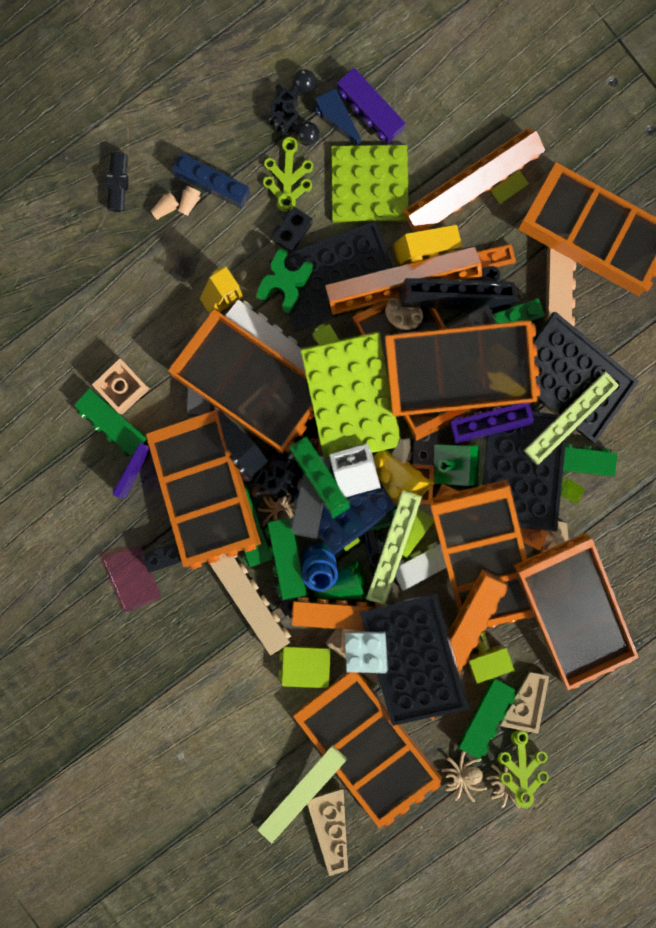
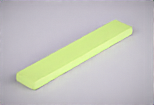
M604 372L523 451L538 465L619 385L607 372Z
M406 490L402 491L366 598L367 600L381 605L386 604L422 496Z
M332 745L259 827L258 831L272 844L343 765L347 758Z

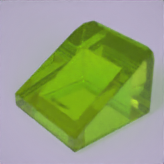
M568 479L561 491V497L574 505H578L585 488Z

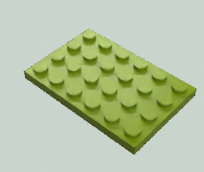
M374 332L301 349L323 457L330 458V454L365 444L369 445L372 453L395 448L400 438L396 417L392 414L390 385L380 333Z

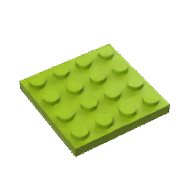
M407 145L332 146L333 223L407 222L402 212L408 208Z

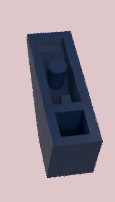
M333 89L315 98L316 105L314 109L317 116H321L325 123L356 146L361 145V138L337 90Z

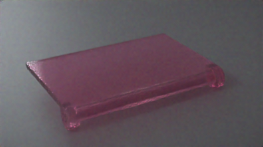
M140 545L103 560L125 613L162 598L152 573L147 571Z

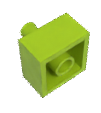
M481 632L477 644L479 652L470 654L469 661L467 662L472 678L476 683L514 671L507 648L502 644L490 647L485 632Z

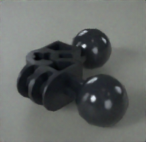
M300 69L293 76V86L290 90L283 88L280 84L275 86L276 97L270 104L272 115L268 120V124L272 125L275 123L274 129L276 131L282 129V136H285L293 128L296 131L297 140L302 145L312 146L317 143L320 137L319 128L312 122H302L299 113L295 109L299 105L298 97L301 93H309L314 89L316 77L312 71Z
M291 451L285 452L286 462L283 467L275 464L272 469L273 475L263 468L261 471L259 469L252 477L246 472L244 474L240 472L243 483L256 484L252 491L254 497L264 494L273 495L278 499L285 497L286 494L291 496L288 491L290 488L295 489L297 486L294 482L300 479V477L293 473L295 467H299V465L292 456Z

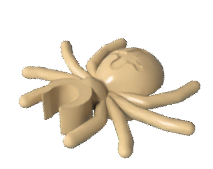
M286 495L278 499L277 502L274 501L272 496L269 498V501L264 496L265 503L272 509L258 508L260 512H272L264 520L261 527H265L272 516H274L272 518L273 522L291 518V516H294L293 512H296V509L291 507L294 506V502L289 503L292 497L289 496L286 501Z
M462 751L459 767L448 757L447 760L455 769L445 768L441 770L442 772H449L446 774V778H454L453 782H447V785L450 787L445 788V791H452L459 787L455 797L457 801L464 788L469 799L475 802L467 787L476 791L487 790V787L471 786L478 784L482 780V772L479 768L469 765L481 761V758L480 760L478 758L472 759L463 766L466 752Z
M491 766L499 773V775L502 773L497 766ZM505 766L504 772L507 773L508 768ZM509 770L508 773L511 774L512 781L519 787V779ZM498 775L486 778L487 780L498 779L491 782V785H499L497 790H492L497 795L491 796V799L502 797L505 793L501 808H504L506 805L508 794L514 805L518 809L521 808L516 804L515 798L512 795L513 792L506 785L500 783ZM507 775L503 777L504 782L508 780Z

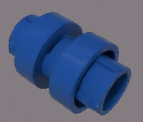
M314 543L306 547L301 554L303 581L310 589L319 592L325 591L332 587L338 578L335 555L326 544Z

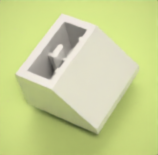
M368 444L330 454L337 484L345 497L380 488L372 451Z

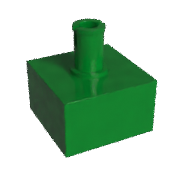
M434 445L433 482L435 484L468 486L479 484V445Z

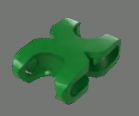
M280 248L271 262V269L274 275H267L263 278L257 291V299L266 300L272 291H281L285 294V300L282 305L283 311L289 314L299 298L296 287H302L307 283L313 269V264L306 261L299 270L289 271L284 266L287 259V251Z

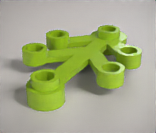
M292 137L285 138L282 143L283 150L286 153L284 173L276 165L273 158H267L264 162L266 170L272 171L284 185L282 192L275 185L272 177H266L263 180L264 187L271 190L278 198L277 206L283 212H286L288 209L291 210L296 205L295 200L304 192H309L312 189V182L309 179H304L301 185L291 193V186L305 173L313 171V163L306 160L292 174L293 153L298 148L297 141ZM291 144L294 147L293 149L289 150L287 149V146ZM273 162L274 165L272 167H268L267 163ZM310 164L311 168L307 170L304 166ZM268 180L272 181L270 186H267L265 183ZM309 183L310 187L304 188L303 184ZM285 200L290 201V204L288 206H285L283 204Z
M516 730L511 735V741L517 746L518 766L511 760V756L507 752H502L498 755V762L504 764L519 779V787L512 781L510 773H501L499 781L515 794V802L519 807L529 808L534 802V792L542 783L548 781L549 776L546 772L539 771L535 775V780L529 786L527 779L540 763L547 761V754L543 751L536 752L533 760L526 766L525 744L528 742V735L523 730ZM520 734H522L524 738L522 742L519 740ZM539 754L543 756L541 761L538 758ZM503 755L507 757L505 762L502 760ZM541 774L544 775V780H543V781L540 780V775H541ZM504 775L508 777L507 782L503 780ZM524 795L527 796V801H526V802L523 801V796H524Z

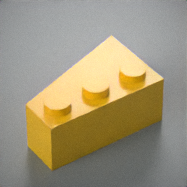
M457 225L408 233L392 245L397 267L453 253L463 247Z
M220 267L212 273L200 300L209 314L214 309L220 313L237 300L242 299L243 295L228 268L222 269Z
M392 450L378 451L373 456L378 479L396 506H398L403 490L422 496L435 484L425 478L419 470L414 469L409 462H401L392 455Z

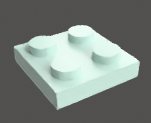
M347 631L345 633L347 672H387L385 632Z

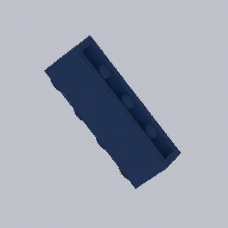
M180 153L172 169L176 177L240 209H243L251 193L249 186Z

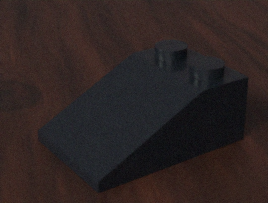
M220 410L218 417L226 449L231 454L229 458L242 474L246 472L252 477L268 461L258 446Z

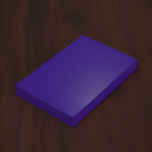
M139 443L112 495L118 498H126L151 452L149 446Z

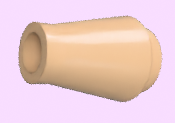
M186 186V189H183L178 211L188 216L201 198L199 197L201 192Z
M169 192L167 195H163L151 210V213L158 220L162 216L176 210L179 203Z

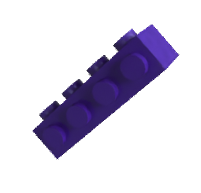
M355 68L337 82L339 96L350 103L351 109L363 117L364 123L369 128L372 126L376 131V136L381 141L389 144L405 129L406 123Z
M529 402L511 404V406L505 408L498 406L486 413L484 411L475 412L473 416L466 418L465 416H459L454 418V421H451L450 426L455 444L531 425L534 419Z

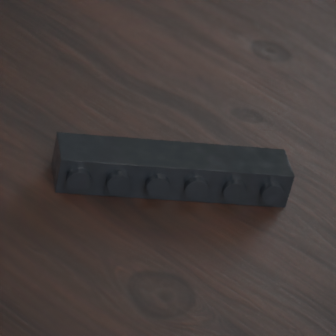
M405 278L398 290L401 307L478 310L488 304L491 310L504 311L510 309L518 299L514 282Z

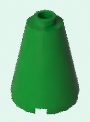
M359 561L338 570V578L335 584L322 592L314 590L315 597L328 599L329 601L366 599L369 591L365 592V586L368 583L363 567L361 565L358 566Z

